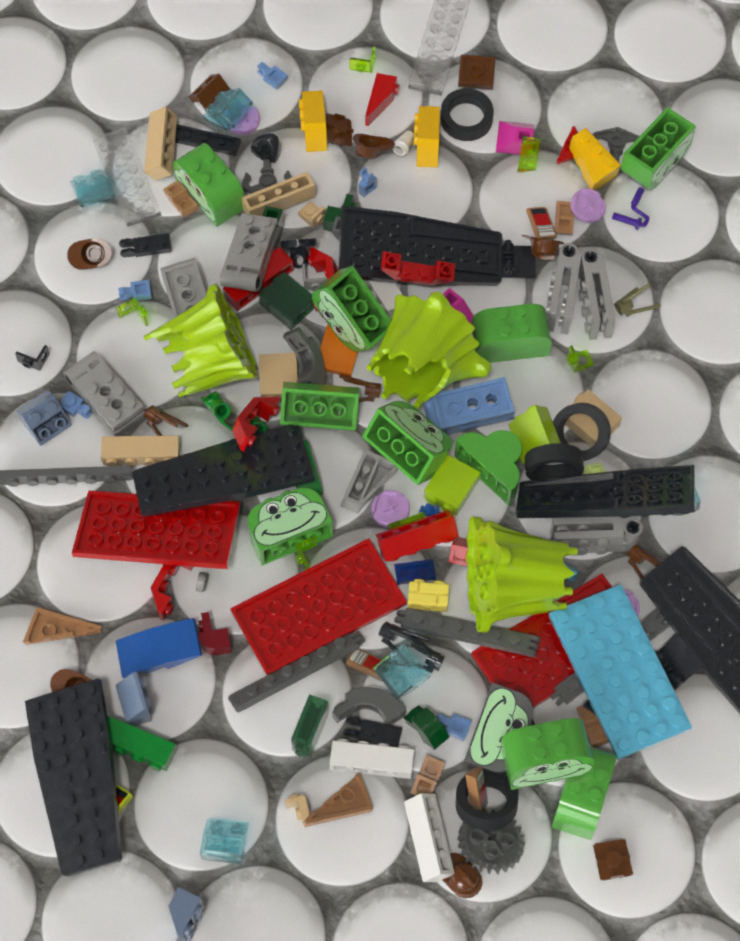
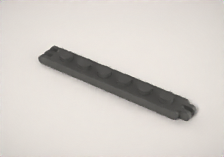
M131 466L0 470V484L11 487L24 484L36 486L38 484L56 485L57 483L73 485L77 482H85L87 484H94L96 482L114 483L115 481H130L133 479Z
M406 608L405 611L397 610V616L394 619V622L401 624V627L404 629L529 657H536L537 652L534 650H538L539 645L536 643L540 642V637L493 626H491L487 633L478 632L475 622L412 608Z
M656 610L640 622L649 641H652L670 627L668 622L663 623L665 621L663 616L658 617L661 614L659 610ZM574 672L554 688L556 692L550 698L554 700L560 696L561 698L555 704L560 706L565 702L568 705L585 691L576 673Z
M359 631L339 637L330 644L318 648L299 660L229 695L228 700L236 712H241L358 650L360 645L365 642V638Z

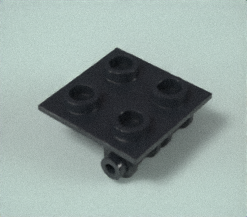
M505 240V243L502 245V278H536L535 256L532 253L531 246H514L511 240Z
M678 634L659 651H655L675 690L705 664L699 657L697 658Z

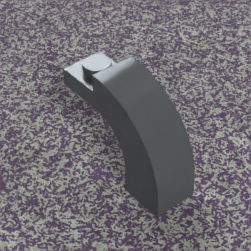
M300 327L284 333V340L294 351L299 361L300 375L297 383L324 385V360L312 336L307 337Z
M361 687L345 693L346 702L337 704L332 711V716L336 723H339L354 712L367 709L378 713L386 724L393 725L405 717L406 710L390 693L379 688Z

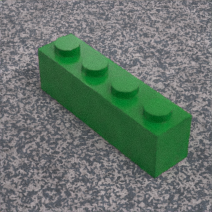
M108 716L114 753L121 756L124 754L129 755L137 763L150 764L149 767L156 771L161 769L164 771L168 770L177 751L175 743Z

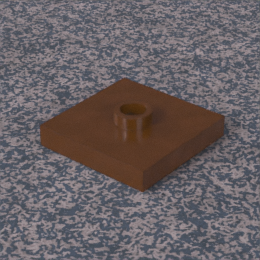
M461 55L458 87L493 89L495 57Z

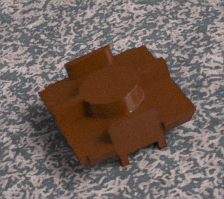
M326 113L327 140L331 141L332 144H339L340 147L343 145L352 146V133L354 129H351V120L341 114L335 113L333 115Z
M613 840L593 845L600 880H612L633 875L626 840Z

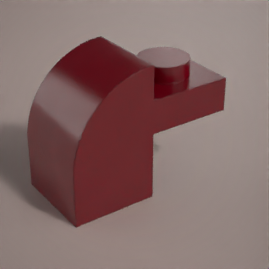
M209 612L201 613L202 620H198L200 630L198 637L201 649L211 655L231 653L228 628L212 630Z

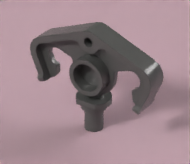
M620 127L596 131L592 134L597 140L604 139L608 141L610 154L618 163L626 143L635 142L639 135Z
M270 159L263 160L259 184L250 186L248 183L251 181V176L247 172L245 173L242 181L244 192L252 194L277 184L276 177L273 175L274 169L270 166ZM289 170L284 174L285 180L292 178Z

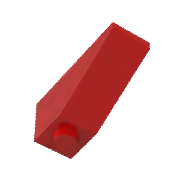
M376 74L365 114V126H369L393 102L395 94L398 95L400 84H397V76Z

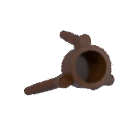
M342 374L339 375L346 382L365 386L364 395H368V397L359 398V402H374V398H379L380 383L368 382Z
M154 405L145 411L144 417L148 420L146 424L153 429L157 436L163 435L154 424L158 425L163 420L176 428L178 424L188 427L187 423L165 413Z
M638 544L634 545L627 553V556L630 558L628 563L634 568L640 579L644 576L636 563L640 565L647 560L656 567L662 563Z

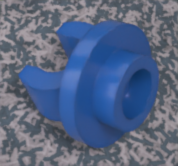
M426 503L425 506L421 505L419 513L426 517L440 513L439 506H432Z

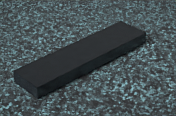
M179 124L176 125L175 143L198 147L202 143H206L214 152L232 156L237 155L241 144L240 138Z

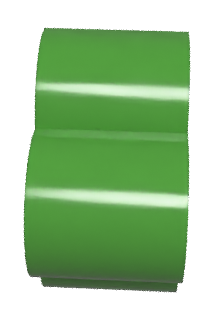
M505 430L495 431L487 437L474 432L465 433L458 437L455 443L454 456L459 461L481 472L480 480L508 506L514 502L520 478L518 469L522 445L519 438Z

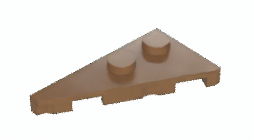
M36 607L23 643L29 645L99 634L103 628L97 624Z
M356 774L349 783L341 787L320 808L312 812L303 821L304 827L371 812L373 806L361 774Z

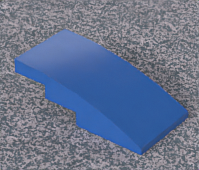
M194 618L150 628L116 640L122 678H126L136 671L137 674H149L162 668L170 669L202 656Z

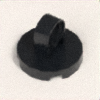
M316 238L280 241L281 248H290V258L294 262V267L302 268V264H305L306 267L309 263L308 246H317ZM298 255H301L303 257V263L301 265L297 263Z

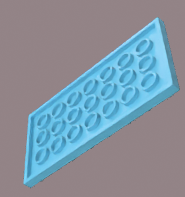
M621 584L570 604L566 610H555L549 613L550 621L614 754L617 755V760L692 729Z

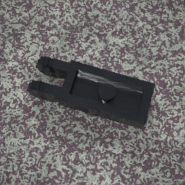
M169 233L133 239L126 238L121 239L119 242L121 248L127 247V249H123L120 252V255L124 258L172 252Z
M353 717L346 718L347 724L361 727L360 732L345 729L343 731L345 736L356 738L358 741H366L377 745L385 743L390 745V747L398 748L402 727Z

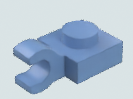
M261 62L257 66L259 68L257 73L263 76V81L276 90L288 79V75L275 65L270 68L264 62Z
M366 167L359 172L362 178L359 182V194L363 198L377 188V178L372 173L368 174Z
M149 280L130 282L131 287L118 288L120 301L128 300L130 297H133V301L152 299Z
M70 391L59 402L63 411L73 417L78 413L88 419L92 414L89 411L91 408L84 404V399Z
M440 713L437 714L436 717L447 728L448 735L462 741L465 740L472 722L471 720L454 713L451 718Z

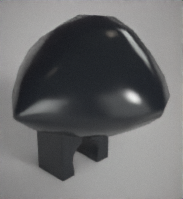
M274 133L258 136L251 145V152L261 160L270 159L271 163H275L279 152L278 136Z

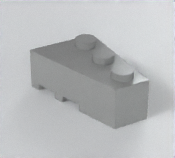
M364 449L340 506L358 514L392 478L398 468L387 458Z

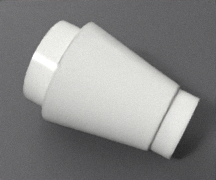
M406 131L394 141L393 152L399 156L407 154L414 139V134L411 131Z

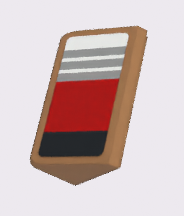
M546 207L526 209L536 238L553 240L557 237Z
M360 649L352 652L346 660L347 666L380 681H383L391 666V663Z
M477 767L466 773L465 776L470 806L477 811L484 812L488 805L483 768Z

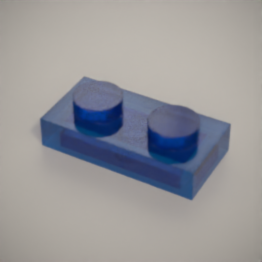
M433 559L394 564L397 585L409 584L410 581L414 582L415 579H422L424 581L436 580Z

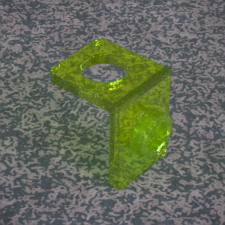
M376 47L372 48L370 60L350 58L349 69L373 73Z
M135 298L116 307L119 318L136 311L144 325L148 326L147 312L144 306H140ZM130 306L128 310L122 312L125 307Z
M569 346L566 359L574 373L593 367L594 363L587 350L576 353L573 346ZM578 357H585L587 359V363L585 365H580Z
M316 536L296 544L297 554L295 558L299 566L303 565L304 570L309 569V565L303 552L318 546Z

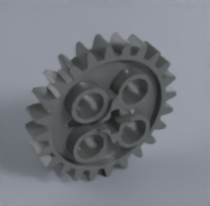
M516 820L494 831L477 830L463 822L458 832L460 834L457 837V840L460 841L458 848L462 849L460 855H467L465 862L472 861V868H475L477 865L480 866V872L484 868L487 869L488 874L491 873L492 869L495 870L496 874H499L501 868L504 872H507L509 867L513 869L515 864L519 863L520 856L524 853V835L519 834L522 828H515Z

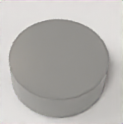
M199 572L196 592L202 593L204 591L206 573Z

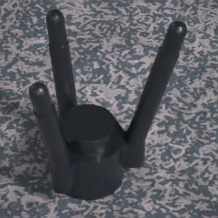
M387 621L379 631V636L383 637L381 642L388 645L405 663H409V660L390 640L395 641L400 636L411 641L412 637L410 636L427 642L430 641L429 638L400 628Z
M411 636L412 641L417 645L412 643L410 646L427 656L425 663L428 666L393 662L397 666L426 670L432 673L433 670L439 671L445 657Z

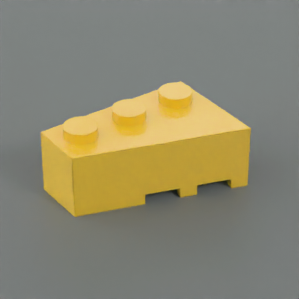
M323 90L303 91L302 99H299L301 131H305L306 152L327 151Z
M419 106L418 113H415L414 145H417L416 167L438 168L440 107Z
M584 128L572 137L569 149L573 153L574 160L582 172V177L590 189L596 191L617 176L621 165L587 128Z

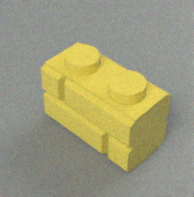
M415 579L414 582L410 581L408 608L447 612L449 584H445L443 581L425 583L422 579Z

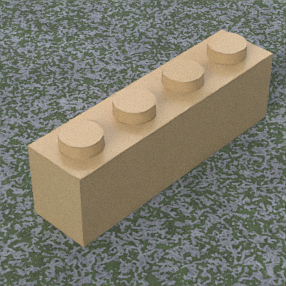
M166 106L151 112L149 115L144 173L155 181L172 175L177 114Z
M307 171L242 197L243 211L245 214L262 216L265 206L283 210L316 197L315 184Z
M102 436L101 459L103 465L149 466L180 456L179 436Z

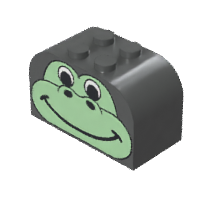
M495 683L491 684L466 753L464 764L474 768L482 767L484 770L492 773H507L502 756V737L512 730L532 725L533 707L530 700L524 694Z

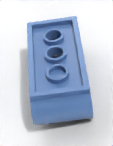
M505 377L439 392L423 403L426 417L447 435L513 420L515 412Z

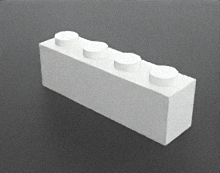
M363 280L391 319L395 309V297L398 294L402 295L397 285L391 282Z
M338 739L337 741H332L330 770L411 779L414 749L403 745L396 748L390 747V745L385 743L370 745L366 741L351 743L346 739Z
M420 793L404 801L422 880L423 882H439L453 875L454 868L436 795Z

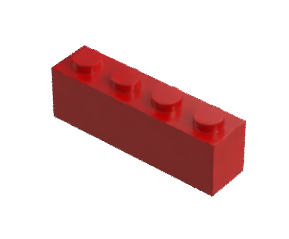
M278 247L273 250L261 289L258 292L223 287V296L238 312L293 272L294 262Z
M449 510L375 534L380 554L386 562L396 561L399 557L405 555H414L419 550L431 549L437 544L453 541L454 538L459 537L454 516Z

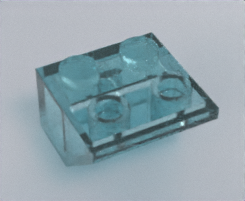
M240 88L229 89L226 92L221 91L215 97V102L205 109L206 113L202 118L223 130L232 129L252 106L253 102Z
M93 170L90 172V175H78L70 181L81 208L115 197L109 176L104 170Z
M405 643L373 667V670L397 700L418 688L431 677Z
M208 818L202 836L201 859L243 865L249 823Z

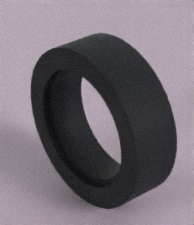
M471 88L455 90L448 94L442 102L441 126L454 139L460 141L480 139L489 132L492 126L493 104L488 96L479 90ZM469 103L479 107L484 117L476 125L462 126L452 120L450 112L459 104Z
M576 403L563 408L554 418L553 424L561 444H568L564 437V425L570 416L582 413L590 416L596 422L598 427L596 443L588 450H581L583 461L598 456L606 449L611 437V426L605 413L597 406L589 403Z
M554 443L535 447L525 455L526 476L530 480L581 476L584 472L583 453L578 447L569 444ZM549 463H562L557 465H545Z
M483 769L485 787L499 790L507 800L506 805L501 810L492 813H484L472 808L467 801L469 794L466 776H464L456 789L455 807L460 819L468 826L482 831H494L507 826L514 819L518 807V789L511 790L508 776L504 773H492Z

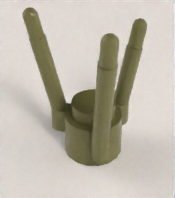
M648 283L640 289L636 287L623 298L616 301L614 306L618 314L621 316L625 314L628 317L632 314L660 308L661 305L657 304L631 310L634 307L631 299L645 291L651 284Z

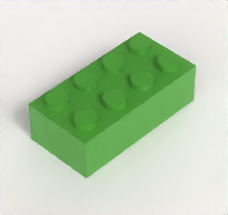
M283 381L280 425L356 431L359 388Z

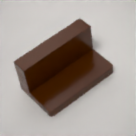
M211 74L188 98L191 102H199L206 112H210L231 89L220 74Z

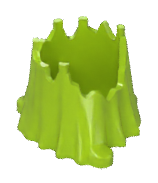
M217 283L210 285L205 298L194 306L144 335L145 341L156 337L158 342L169 340V345L162 348L165 354L176 351L184 352V356L180 361L171 366L173 372L184 370L185 373L179 380L172 382L175 389L181 386L187 387L178 392L179 397L195 394L235 381L258 378L256 372L258 365L248 347L240 320L232 307L227 304Z
M432 292L427 301L420 299L416 295L409 297L401 294L396 295L391 323L381 344L366 367L370 372L374 369L376 376L383 378L384 391L381 394L383 399H387L392 394H397L400 398L409 402L418 396L413 406L420 408L424 402L434 397L451 383L473 377H486L492 370L491 364L475 351L480 345L472 335L475 327L468 322L463 313L457 311L449 304L442 293Z
M470 517L467 534L468 550L466 553V562L468 564L466 574L468 583L467 596L471 615H475L478 632L487 633L492 624L503 619L548 613V611L566 610V603H559L553 600L564 595L573 594L572 587H564V580L573 576L574 572L564 564L563 557L577 555V547H569L568 543L545 540L541 537L517 532L493 521L483 522L481 517Z

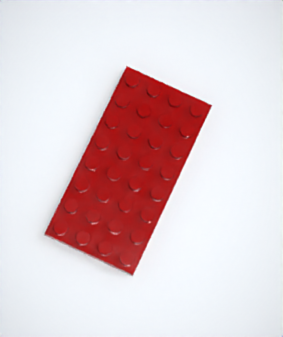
M88 490L72 549V556L228 569L241 505L240 502L225 501L156 515L142 516L137 494Z
M368 538L230 608V611L267 676L316 651L318 648L330 644L335 639L353 633L406 606L407 601Z
M602 573L575 589L572 595H565L557 600V602L566 603L568 606L613 587ZM553 611L534 614L509 629L540 637V642L536 643L539 645L538 650H534L537 652L536 657L524 656L484 646L471 652L472 658L490 684L495 683L524 694L530 700L533 709L550 699V696L556 692L554 688L575 672L548 616Z

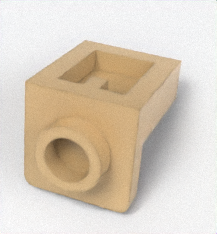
M310 201L298 211V216L312 228H315L318 224L323 223L326 208L323 206L319 208Z
M294 794L285 800L286 809L299 806L295 808L297 819H302V823L309 817L310 814L305 795Z

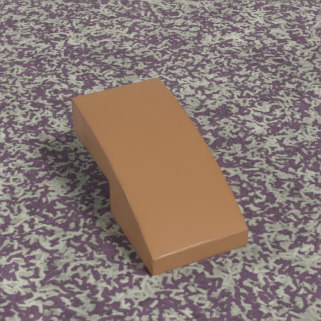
M178 180L163 189L170 202L184 218L199 210L198 204L188 195L187 189Z
M557 201L555 214L556 234L573 235L574 214L571 210L570 202Z
M583 706L577 707L576 710L579 719L584 723L590 746L596 748L608 744V739L597 717Z
M426 755L411 794H433L446 762Z

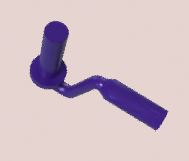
M639 187L631 201V209L645 218L643 223L640 217L637 220L615 212L612 219L635 226L636 230L647 226L650 220L649 216L636 208L645 190Z

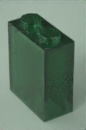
M286 272L276 276L268 287H264L259 293V304L290 330L315 309L312 294Z
M309 694L291 737L292 751H295L296 755L303 758L306 756L312 757L329 715L328 701Z

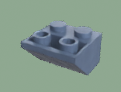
M47 390L16 410L22 423L40 446L72 426L54 394Z
M136 671L115 685L125 721L132 726L150 722V714H153L143 677L139 678Z
M178 887L168 907L179 940L191 941L195 934V929L193 928L196 922H200L205 914V910H203L204 905L200 897Z

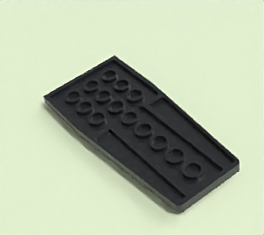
M343 205L341 207L338 271L353 266L363 280L411 283L394 280L381 271L382 252L385 251L401 254V261L434 266L437 261L454 263V281L445 284L497 286L502 281V234L498 231L394 211Z
M286 425L255 433L257 437L252 447L248 446L244 452L240 450L236 438L134 470L132 474L141 515L150 516L247 498L315 481L299 425Z
M695 466L639 468L583 474L581 476L522 481L519 484L516 515L517 518H628L630 516L647 517L650 515L666 516L678 513H694Z
M682 546L640 580V586L674 632L682 638L694 655L698 656L705 663L701 667L702 670L740 714V600L686 547Z
M97 678L26 700L25 706L33 758L61 874L70 877L121 862L122 849L112 738L102 680Z

